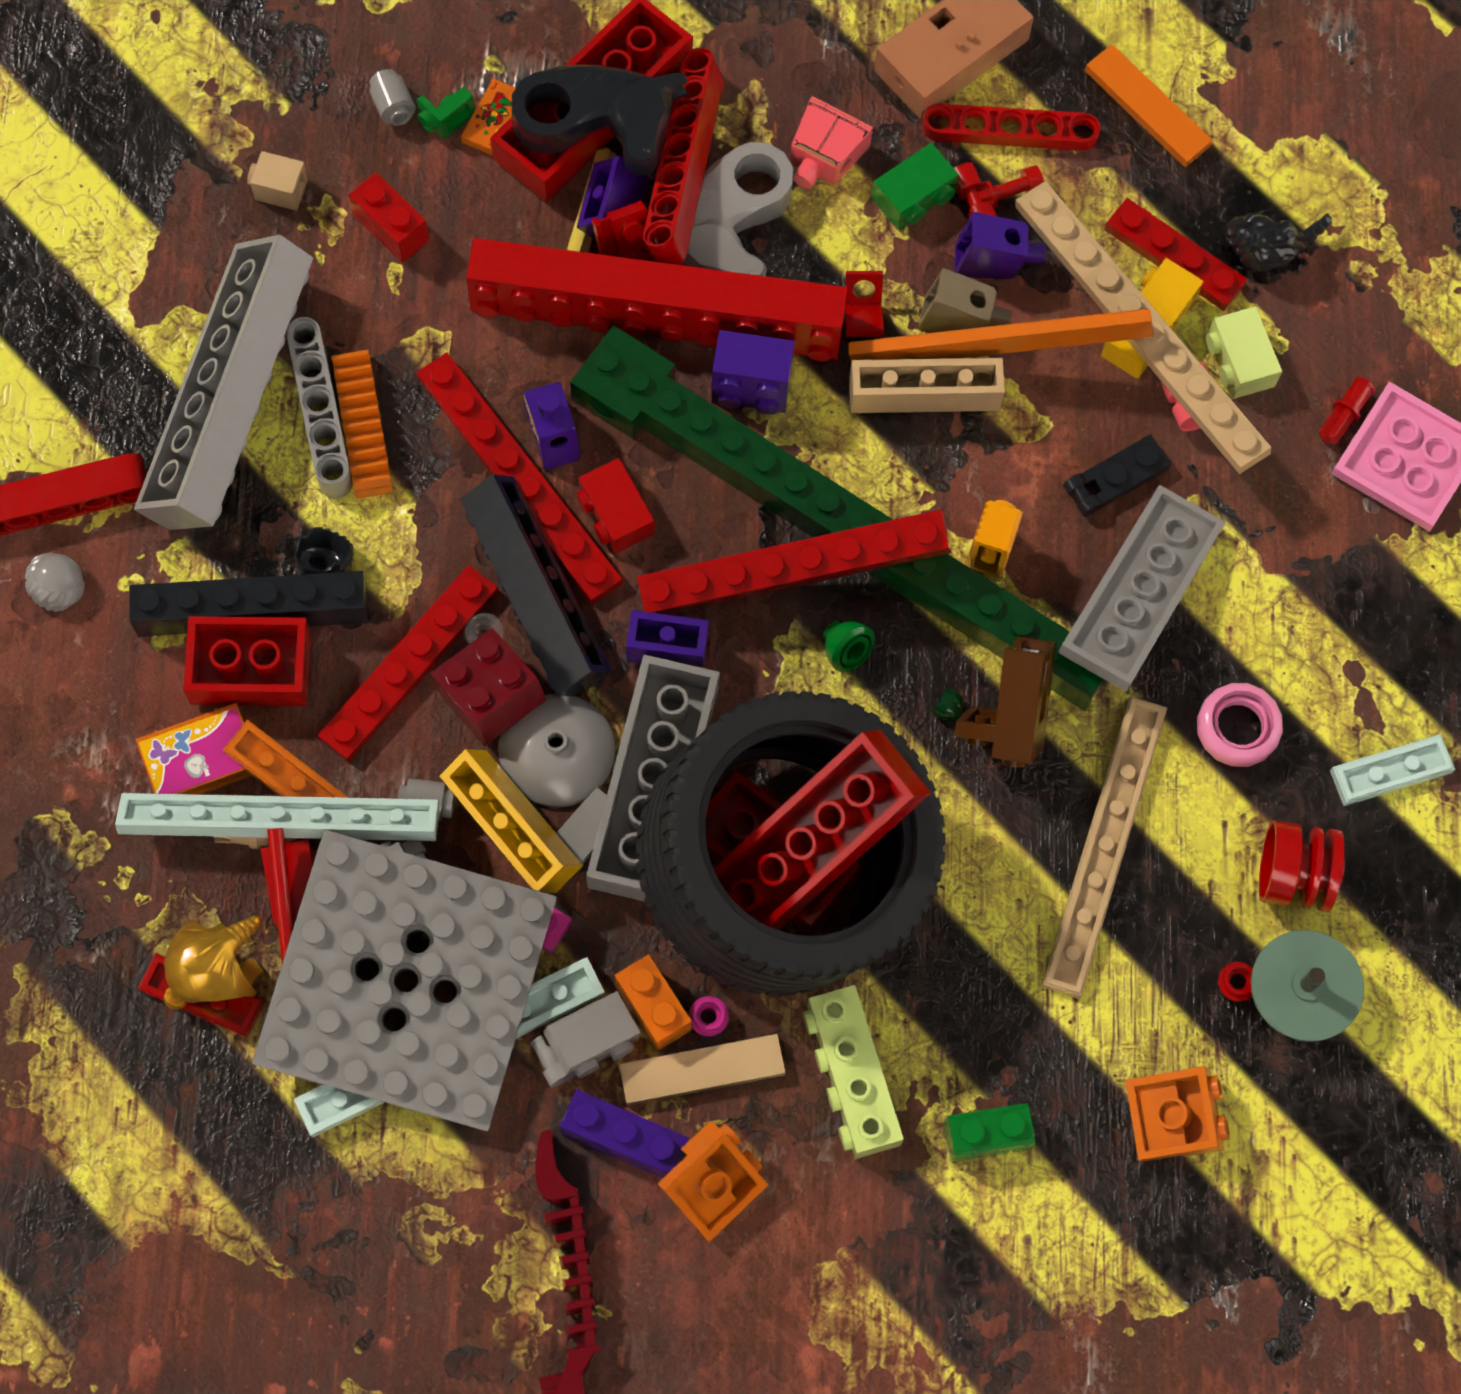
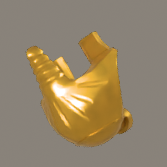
M258 915L250 916L248 919L239 921L229 927H225L220 923L212 929L199 925L193 919L187 921L172 939L164 960L165 978L169 985L164 994L166 1006L173 1010H180L188 1002H210L255 996L257 992L252 987V983L263 975L264 971L251 957L239 965L235 956L238 949H241L242 945L246 944L247 940H250L251 936L255 934V931L259 930L262 924L261 917Z

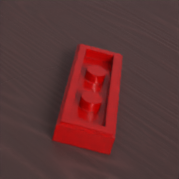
M155 953L137 989L146 995L164 1002V994L169 987L165 978V957ZM246 996L221 1001L188 1002L180 1010L248 1039L265 1005V1001L256 996Z

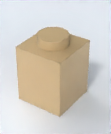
M261 151L257 164L252 163L247 178L248 185H251L256 201L295 211L298 209L308 181L303 161Z

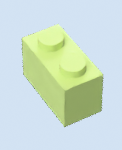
M1256 306L1214 318L1208 334H1206V343L1211 355L1216 354L1220 364V380L1225 388L1229 387L1233 399L1275 387L1282 369Z

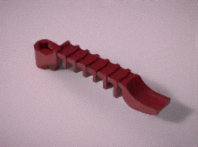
M552 1129L542 1131L539 1139L535 1163L536 1183L539 1193L547 1202L555 1205L570 1203V1208L547 1212L542 1215L545 1227L572 1221L573 1230L553 1234L552 1236L555 1248L575 1244V1253L559 1256L561 1270L577 1267L578 1276L562 1279L564 1293L580 1290L581 1299L564 1302L566 1316L582 1313L583 1322L565 1326L568 1340L575 1338L577 1347L567 1349L568 1361L564 1372L539 1377L542 1394H585L582 1377L593 1357L601 1354L599 1343L596 1344L595 1333L598 1332L596 1319L593 1320L592 1312L596 1308L594 1298L590 1294V1287H593L591 1274H588L587 1268L590 1260L588 1250H585L587 1235L582 1223V1219L585 1216L583 1207L579 1202L578 1189L569 1184L560 1175L556 1167L554 1137Z

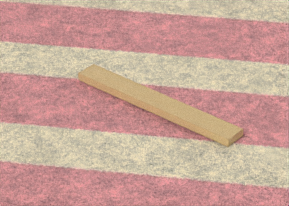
M1130 696L1043 979L1041 986L1043 988L1080 999L1167 707Z

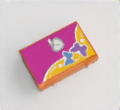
M237 703L220 709L215 708L214 711L159 731L155 730L151 734L135 739L154 794L201 795L253 776L222 752L224 747L244 724Z

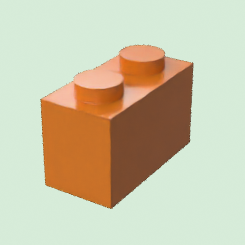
M649 954L614 975L617 989L657 1052L692 1030L691 1019Z

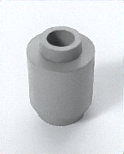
M392 69L381 70L374 74L370 79L371 86L369 92L382 121L396 126L405 124L414 114L416 106L403 77Z
M409 778L407 786L400 785L398 799L438 800V821H443L444 818L453 819L456 796L444 782Z

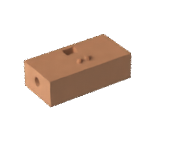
M942 0L877 48L874 71L922 120L924 112L929 106L943 104L1027 42L1034 17L1018 0Z

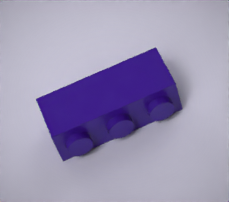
M577 1089L559 1126L561 1135L660 1178H664L683 1160L685 1154L681 1148L689 1141V1137Z

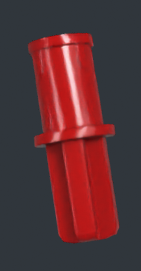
M1356 377L1342 399L1334 402L1332 413L1318 433L1323 442L1331 445L1337 444L1351 423L1359 420L1361 409L1376 391L1374 385L1369 380L1363 377Z

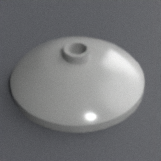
M548 694L545 695L546 701L533 709L501 734L498 748L499 761L504 772L530 802L551 808L568 807L585 801L596 787L601 789L614 766L615 740L608 721L592 704L575 696ZM552 738H561L563 744L558 748L551 747L549 741Z

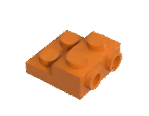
M1201 1066L1125 1080L1139 1161L1145 1162L1180 1155L1187 1157L1224 1150L1223 1140L1230 1139L1229 1126L1226 1116L1218 1115L1216 1100L1223 1099V1091L1219 1076H1212L1210 1069Z
M711 1120L681 1148L686 1157L658 1183L659 1187L708 1242L768 1186L767 1182L758 1173L763 1168L760 1162L748 1150L741 1153L736 1147L741 1142L739 1137L725 1123L719 1128Z

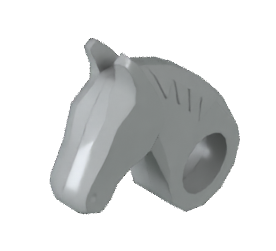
M748 142L730 151L705 171L688 253L681 265L766 276V264L744 249L737 233L780 217L791 203L793 166L783 151L769 143ZM749 172H762L773 178L777 186L765 194H751L740 188L736 181L742 175Z

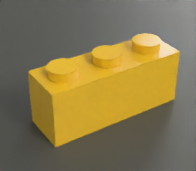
M1165 258L1158 269L1152 266L1141 283L1144 287L1141 294L1168 326L1174 330L1198 297L1204 281L1168 258ZM1127 340L1105 342L1101 357L1134 378L1139 379L1148 365Z

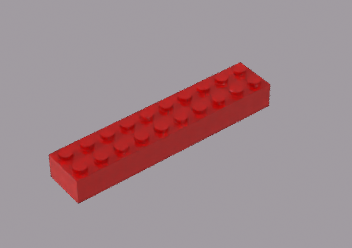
M473 238L466 274L470 309L485 317L504 315L512 316L522 322H532L534 320L549 321L559 327H568L571 324L587 326L590 330L597 332L610 330L614 325L634 337H641L647 334L661 336L664 340L672 342L681 341L682 339L698 341L701 345L709 347L717 346L719 330L793 340L795 341L793 354L809 356V358L816 361L838 360L847 287Z

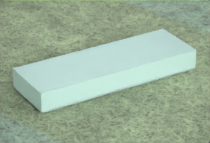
M1439 734L1331 768L1330 773L1343 806H1347L1451 774L1455 768L1443 738Z

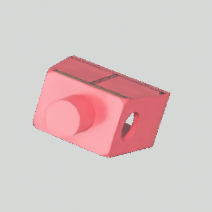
M812 96L791 146L790 161L799 167L793 176L794 182L807 190L813 187L818 177L830 184H836L870 147L873 127Z

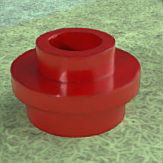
M1232 962L1226 965L1218 977V986L1221 993L1227 999L1234 1002L1249 1000L1252 997L1251 974L1253 968L1243 962ZM1235 976L1240 977L1244 982V988H1234L1231 984V978Z

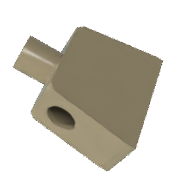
M942 268L925 295L918 329L934 333L1009 324L1012 312L994 306L997 292L994 287Z

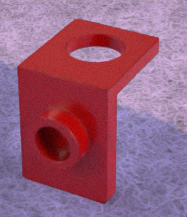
M846 271L845 287H847L844 310L846 336L883 337V271ZM867 280L873 283L875 288L872 293L861 296L853 291V287L857 282Z

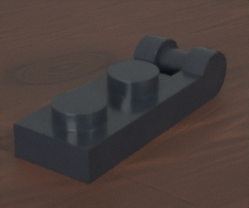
M1150 434L1087 471L1072 476L1063 484V488L1069 496L1073 495L1079 503L1077 506L1083 517H1086L1168 471L1171 467V462ZM1093 485L1098 494L1091 495L1087 487Z

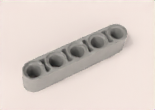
M299 317L289 324L287 340L314 471L321 492L330 498H341L350 492L353 484L325 345L318 323L309 317ZM302 337H313V340L309 343H298ZM310 370L321 371L315 377L308 378L304 376ZM318 403L328 404L327 408L322 411L315 412L311 410ZM325 437L335 438V441L328 446L318 444ZM332 471L343 473L336 480L325 479L326 475Z

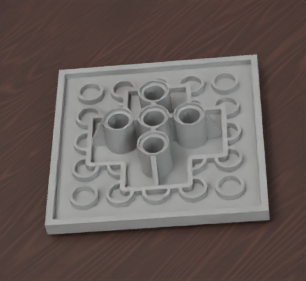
M324 829L251 1064L488 1132L557 896ZM417 932L427 935L430 939L427 950L422 953H413L407 948L408 938ZM365 960H373L379 966L377 977L370 981H363L357 976V967ZM411 971L416 974L418 984L415 989L410 992H401L396 988L395 979L401 972ZM443 982H449L457 989L455 999L446 1004L440 1003L434 998L436 986ZM394 1009L400 1010L406 1015V1023L399 1031H389L384 1027L383 1023L385 1015Z

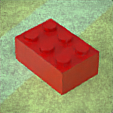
M188 616L183 691L190 705L228 706L237 703L238 706L307 707L311 651V630L307 619Z

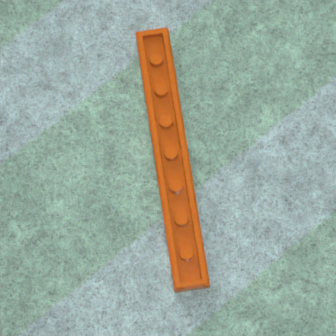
M1147 308L854 341L848 343L851 362L852 360L960 359L1154 337L1151 310Z

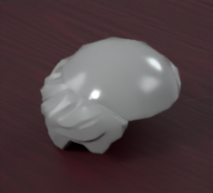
M52 552L34 557L26 569V592L28 596L32 597L35 604H38L39 607H44L47 611H64L78 602L83 596L85 582L83 581L82 570L77 561L68 555Z

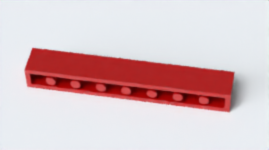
M940 509L637 576L644 612L669 615L952 553L945 516Z

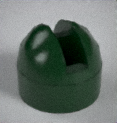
M947 687L933 715L947 721L957 720L965 709L963 697L958 692Z

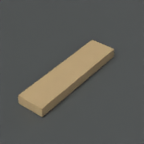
M778 1034L619 1064L627 1106L785 1076Z

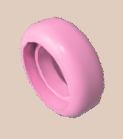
M1230 683L1215 689L1204 700L1197 716V734L1204 749L1215 760L1231 767H1249L1264 761L1277 748L1283 733L1282 714L1276 701L1265 690L1249 683ZM1232 705H1243L1252 709L1258 715L1261 722L1260 737L1255 742L1247 745H1237L1228 741L1218 727L1219 714L1225 708Z

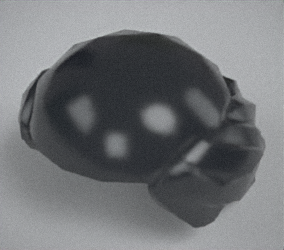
M315 527L304 536L298 538L294 546V555L297 559V566L303 574L350 572L354 562V547L346 539V536H340L338 532H332L329 528Z

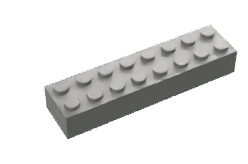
M275 235L237 243L230 256L134 507L136 512L168 530L214 526L215 521L222 512L221 504L227 488L234 480V469L240 453L247 445L249 429L253 419L260 410L259 402L265 386L272 378L274 362L278 352L285 343L284 336L287 327L297 311L296 303L302 287L309 279V269L314 258L283 236Z

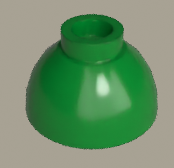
M834 621L825 628L823 638L826 640L825 652L828 661L839 672H847L859 667L869 657L874 646L875 635L873 630L859 622L847 621L841 623Z

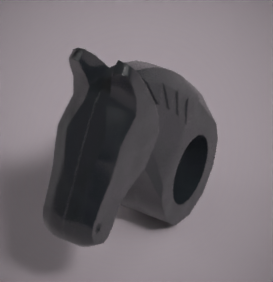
M566 65L536 72L522 79L512 93L513 132L523 146L539 154H559L592 132L607 126L622 144L623 161L626 170L640 176L647 175L655 170L669 127L671 104L687 94L685 87H683L687 83V79L684 73H671L652 78L628 69L601 65ZM553 102L563 106L568 111V114L556 123L546 124L532 119L528 112L539 103Z

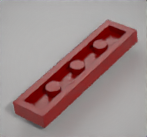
M1129 198L1123 201L1106 222L1104 228L1106 232L1156 266L1160 267L1165 258H1168L1203 280L1199 295L1222 311L1227 309L1246 284V277Z

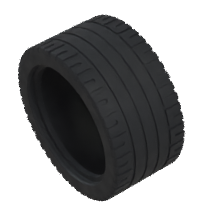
M795 691L783 692L781 695H778V693L768 694L762 699L757 697L749 700L746 704L742 703L710 724L662 771V775L657 778L652 787L653 790L648 794L645 801L647 806L642 810L640 817L642 823L637 831L639 843L636 844V856L639 857V861L636 865L637 873L641 876L639 883L641 891L645 892L646 898L644 900L647 908H651L653 913L651 917L655 924H659L661 927V933L664 938L671 941L673 944L672 948L678 954L682 953L686 957L685 961L692 966L696 965L704 975L715 977V981L723 985L730 984L731 988L740 991L746 989L749 993L753 994L765 993L766 995L777 996L783 993L785 996L795 995L799 992H810L836 982L890 953L922 921L921 916L925 915L931 906L930 900L936 895L938 889L936 884L941 880L943 872L941 865L944 864L945 860L943 846L946 845V834L943 833L942 829L945 827L944 817L940 815L942 807L939 797L936 798L934 793L936 791L932 780L929 781L927 776L929 772L925 765H921L918 761L919 756L915 750H910L906 745L908 742L901 734L898 736L890 724L880 721L881 718L873 712L868 713L864 711V707L856 703L852 705L846 699L840 697L834 699L831 698V695L824 693L814 695L813 692L801 691L799 694H796ZM881 730L930 790L931 794L868 850L869 868L867 882L861 901L852 917L839 932L818 936L785 933L764 925L751 917L733 901L721 885L711 864L707 849V808L712 791L722 772L733 765L750 760L780 759L803 765L818 773L862 732Z

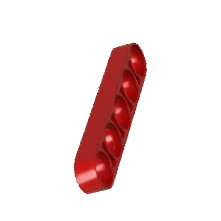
M941 103L929 106L925 110L922 120V131L925 136L930 140L939 142L1078 151L1093 148L1097 143L1101 129L1097 118L1087 113ZM933 116H943L947 119L949 125L944 129H935L929 124V119ZM970 118H977L984 123L985 127L981 131L974 132L967 129L965 122ZM1012 120L1020 125L1021 130L1016 134H1008L1003 131L1001 124ZM1041 123H1051L1055 126L1057 132L1053 136H1043L1039 133L1037 127ZM1078 125H1085L1093 131V135L1087 139H1082L1075 135L1073 129Z

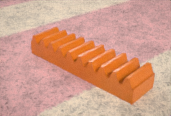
M369 349L332 355L331 359L355 497L359 499L394 493Z

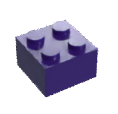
M719 330L712 371V402L728 409H737L742 406L755 408L758 412L764 414L785 413L795 341Z

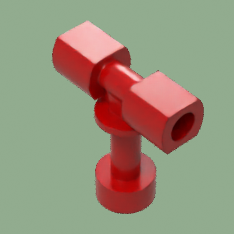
M972 162L954 167L955 171L959 174L956 191L960 199H967L969 203V218L973 212L997 216L994 209L998 208V200L1022 192L1027 193L1044 182L1043 175L1037 165L1021 169L1020 178L994 187L990 181L981 182Z

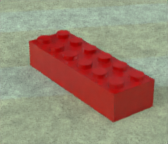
M631 0L566 65L610 66L628 69L652 78L679 73L684 56L693 50V36L648 0ZM543 102L532 107L528 114L532 119L540 123L550 124L565 118L568 111L558 103ZM511 117L490 140L493 160L547 203L595 156L596 151L602 149L615 135L606 126L592 132L559 154H539L521 144L513 132Z
M881 730L862 732L714 868L715 874L728 895L741 909L762 924L780 930L925 800L931 792Z

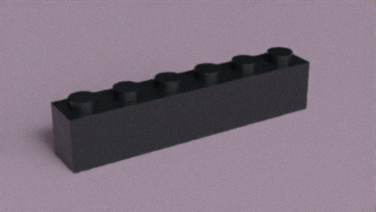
M490 475L460 499L466 510V518L470 525L475 528L482 542V551L491 561L498 575V583L503 591L507 593L514 607V615L517 621L524 627L531 641V650L539 658L547 674L546 678L549 686L556 692L557 696H580L611 674L612 670L515 477Z
M363 571L129 585L130 623L138 637L187 634L188 616L306 618L309 627L369 623L368 585Z

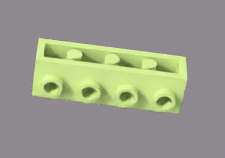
M849 986L809 998L808 1010L803 1012V1018L808 1034L816 1033L820 1049L814 1050L820 1072H828L832 1087L826 1088L832 1111H840L844 1126L838 1127L844 1150H852L855 1160L901 1146L904 1138L856 986Z

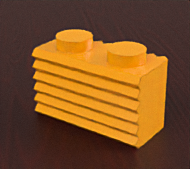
M990 500L985 503L967 561L969 568L997 578L1003 577L1023 512L1016 509L1014 504L1004 500Z

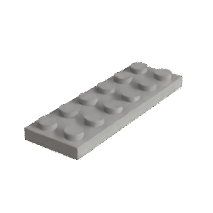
M1159 485L1058 653L1127 692L1226 522Z

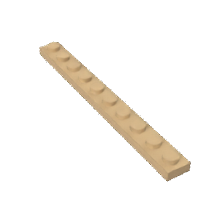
M1045 181L1016 199V209L1104 313L1147 308L1151 310L1154 337L1127 341L1234 469L1241 474L1270 455L1272 447L1051 186Z

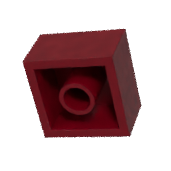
M493 627L430 673L440 696L484 747L546 701L538 678Z

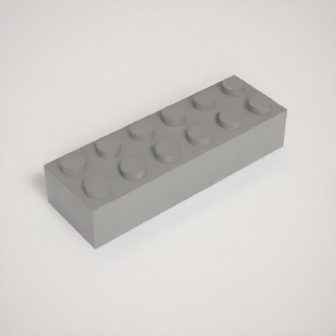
M643 655L586 875L587 888L645 902L644 898L646 896L645 892L641 891L639 883L641 876L637 873L636 865L639 861V857L636 856V844L639 843L637 831L642 823L640 821L641 813L647 806L645 801L648 794L653 790L652 787L657 778L662 775V771L710 725L719 689L720 672Z

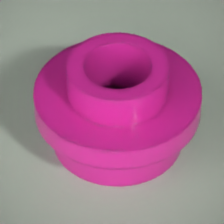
M705 996L697 999L692 1004L689 1010V1018L692 1021V1029L697 1034L712 1037L720 1034L726 1028L729 1013L726 1005L720 999ZM712 1011L716 1015V1020L711 1024L704 1023L701 1019L702 1013Z

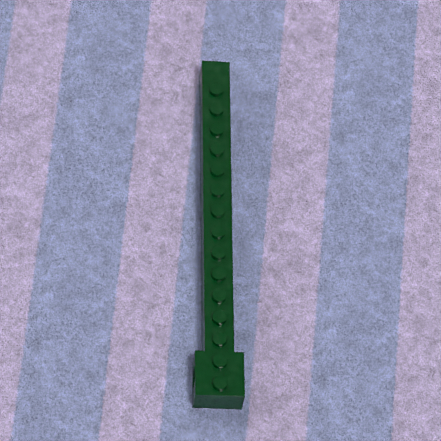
M614 325L570 381L571 400L631 439H634L641 428L811 537L893 520L676 382L675 364ZM949 554L866 571L1002 659L1004 658L1005 648L1009 645L1014 646V640L1018 636L1057 642L1051 690L1083 711H1086L1091 704L1092 698L1101 683L1104 684L1106 682L1105 679L1058 653L1070 631Z

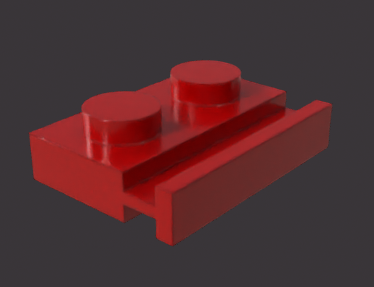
M642 201L607 213L605 218L598 220L595 217L591 219L601 255L654 261L643 240V232L648 214Z

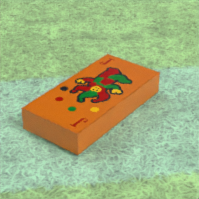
M494 78L492 79L461 135L462 143L492 155L490 138L512 117V93L516 89L515 87Z

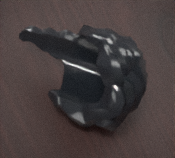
M1261 210L1258 213L1254 212L1245 216H1235L1227 224L1225 235L1229 238V244L1242 265L1256 272L1269 271L1274 268L1287 266L1301 253L1303 248L1310 245L1312 241H1315L1319 235L1325 232L1326 228L1332 224V217L1329 213H1326L1320 220L1314 222L1303 232H1300L1292 225L1290 220L1274 221V210Z

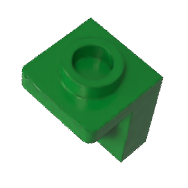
M464 86L457 92L446 95L438 107H435L423 95L416 99L419 122L428 132L435 131L443 140L471 119L475 112L474 97Z

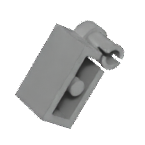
M616 991L546 1026L544 1031L545 1038L540 1035L530 1045L534 1048L545 1068L543 1075L549 1086L554 1088L576 1075L578 1078H582L591 1074L600 1067L598 1062L610 1056L613 1060L626 1056L634 1050L633 1044L641 1032L619 993Z

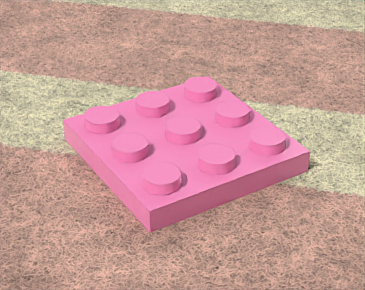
M1389 381L1331 474L1430 532L1461 483V423Z

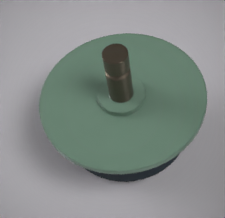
M1297 930L1276 937L1260 952L1252 969L1251 992L1260 1015L1272 1028L1289 1038L1314 1042L1326 1040L1340 1034L1354 1021L1362 1006L1364 981L1356 959L1342 943L1321 932Z

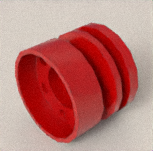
M1272 820L1265 836L1260 862V901L1288 906L1297 889L1299 890L1302 908L1310 909L1314 901H1316V907L1319 911L1330 912L1336 902L1345 870L1343 832L1330 828L1324 838L1323 829L1314 826L1308 835L1306 843H1304L1301 825Z

